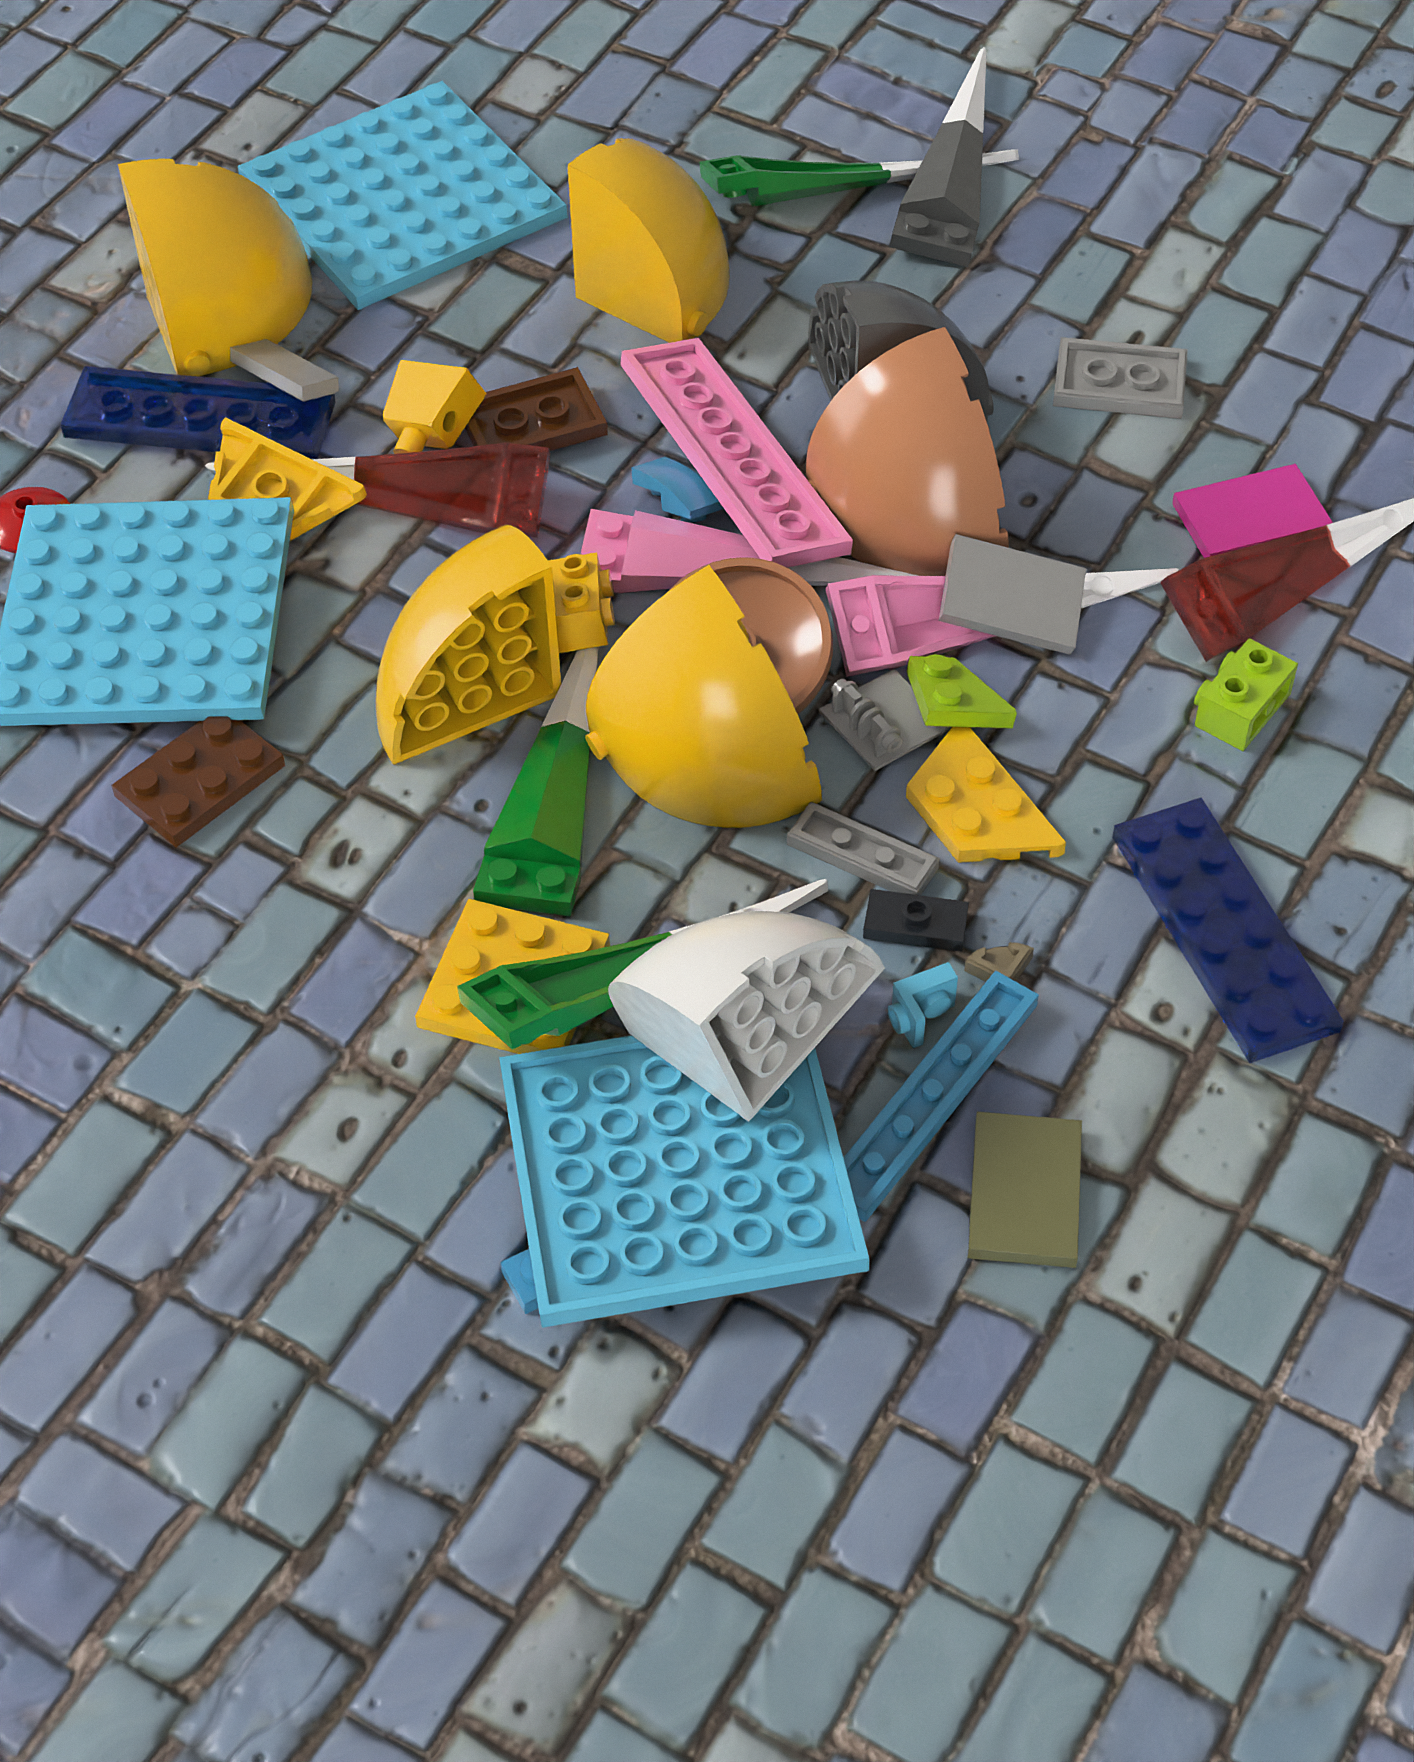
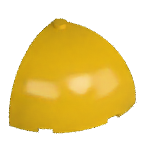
M618 138L613 145L606 146L600 143L583 152L568 164L576 298L668 343L694 339L700 336L721 309L728 293L730 279L726 241L719 219L709 199L698 183L682 166L664 153L641 141L630 138Z
M161 158L118 164L146 295L178 380L183 381L237 366L230 360V347L264 339L278 344L288 336L297 326L309 305L312 294V275L308 257L299 233L291 218L280 208L275 198L246 177L226 168L205 162H198L197 166L175 164L174 159Z
M511 525L501 526L478 537L456 551L421 583L399 614L384 647L376 686L378 732L382 745L393 765L556 697L561 686L552 566L534 542L518 528Z
M710 565L691 575L653 603L631 624L607 653L595 673L587 694L586 716L589 734L585 735V738L598 760L606 758L626 785L638 796L669 815L696 824L723 828H745L765 825L803 812L810 802L815 804L821 802L822 790L816 764L812 760L807 763L805 762L806 756L803 747L808 745L809 742L793 703L773 663L761 643L753 646L749 643L747 630L741 621L745 616Z

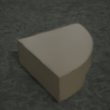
M1009 942L1008 946L994 947L987 950L986 947H983L967 958L964 971L985 982L995 970L1017 981L1032 960L1034 948L1016 942Z

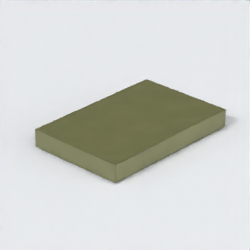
M976 1112L967 1258L1076 1268L1078 1260L1082 1120Z

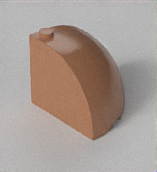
M946 327L921 334L897 345L870 362L851 378L834 396L818 420L809 442L806 458L805 478L853 539L850 555L862 563L918 576H946L950 545L955 534L1009 548L1008 531L1005 528L999 529L1000 522L997 509L1005 507V499L990 431L979 399L970 402L967 387L963 380L969 373Z

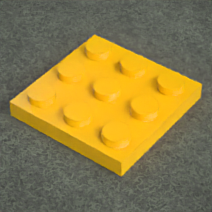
M468 899L415 1015L417 1028L517 1054L569 1046L576 1027L560 1036L543 1034L533 1042L512 1050L460 1003L457 986L501 965L547 959L610 946L609 933Z

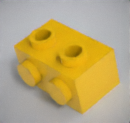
M597 552L583 555L572 554L565 558L548 560L553 571L559 653L608 645V626L615 625L611 598H606L614 596L610 570H601Z

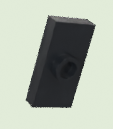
M870 889L863 939L962 952L969 902Z

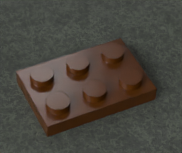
M578 367L486 392L483 401L465 427L485 469L608 435L607 421Z
M209 716L204 721L197 722L111 786L114 796L177 848L285 766V761L281 752L240 720H230L229 717Z

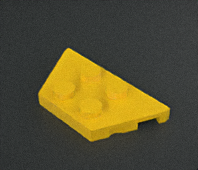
M226 417L222 420L220 427L223 435L220 452L216 451L214 469L216 474L214 479L211 480L208 500L291 497L294 507L290 535L291 541L359 503L367 496L363 484Z
M952 727L906 786V798L958 863L979 862L987 858L1016 860L1020 859L1021 852L1048 850L1049 858L1060 857L1065 854V840L970 727Z

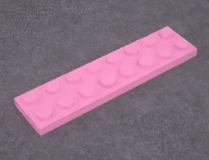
M699 338L622 351L621 367L760 559L772 561L788 568L851 554L853 539Z

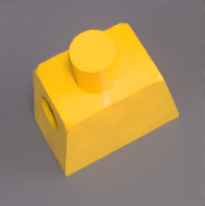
M407 360L400 361L383 412V421L398 438V442L393 450L398 458L408 463H417L424 446L448 449L454 445L486 395L484 389L467 368Z

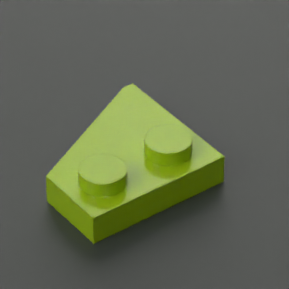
M932 654L927 657H909L906 672L925 726L1013 728L1017 715L1015 708L955 657H945L938 654Z

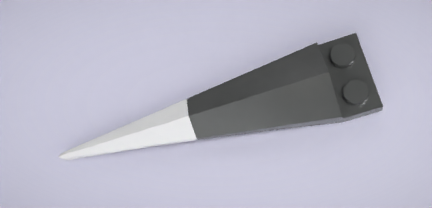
M985 47L978 53L900 204L890 240V248L969 267L980 224L987 52Z

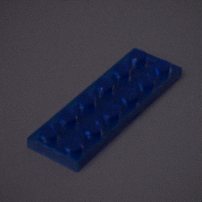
M84 366L60 426L64 438L220 452L223 436L220 427L222 420L226 417L310 459H318L336 401L335 394L303 402L270 383Z
M1202 797L1114 825L1112 838L1249 1064L1341 1032L1344 1023L1343 1018Z

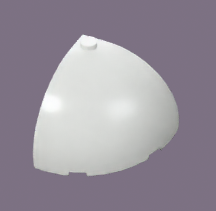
M740 912L694 924L662 940L624 969L610 983L608 992L616 1012L630 1035L749 1122L880 975L885 967L880 957L871 947L836 926L823 921L787 912Z

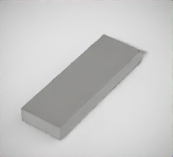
M268 339L230 347L231 362L303 402L339 391L337 376Z
M813 802L808 804L787 834L788 846L891 892L922 895L939 869L940 858Z

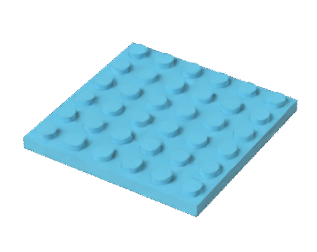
M443 81L430 84L414 93L394 99L390 103L368 112H363L354 118L327 127L318 133L298 141H293L282 148L257 156L253 160L238 165L240 175L256 183L275 198L280 208L294 223L306 253L357 310L567 218V205Z
M291 497L27 505L0 625V726L204 721L209 716L229 717L230 720L264 719L294 514Z
M632 1035L499 1057L542 1328L869 1271V1256L815 1048L749 1122Z

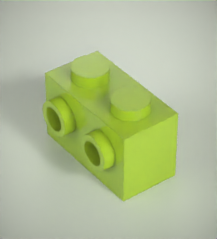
M1248 638L1237 653L1230 651L1226 655L1213 681L1207 679L1200 686L1194 699V704L1198 706L1194 726L1244 752L1290 696L1298 663Z

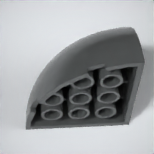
M853 280L823 284L819 287L815 294L817 308L811 309L808 346L830 401L860 370L888 350L921 334L946 327L969 373L963 380L967 387L970 402L979 399L986 422L988 421V416L993 414L994 408L984 367L969 340L956 324L936 306L905 289L874 281Z

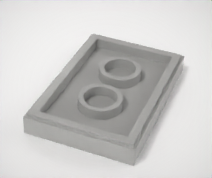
M1061 337L1053 406L1182 419L1188 349Z
M955 534L950 545L938 621L1071 655L1076 648L1086 568Z

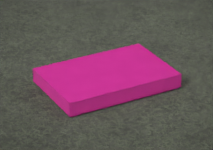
M1296 464L1176 492L1172 501V505L1208 565L1326 536L1324 527L1333 523Z

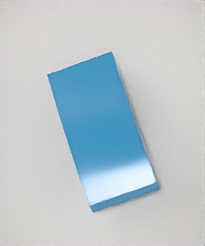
M662 457L632 467L633 484L651 490L653 495L661 496L662 510L680 516V519L684 522H700L707 518V514L724 509L701 476L673 459Z

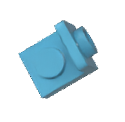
M949 962L893 983L892 1005L888 1006L889 1019L898 1034H905L912 1048L923 1045L925 1017H938L949 1008L955 1006L958 976Z

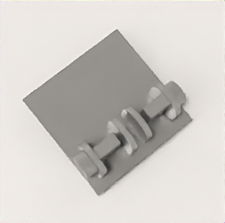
M895 668L859 688L853 681H846L845 679L836 681L831 688L833 702L819 709L820 714L874 771L951 729V727L925 726L912 686Z

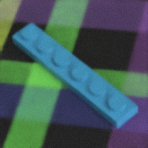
M995 970L843 1157L859 1219L864 1222L869 1219L1035 1010L1039 994Z

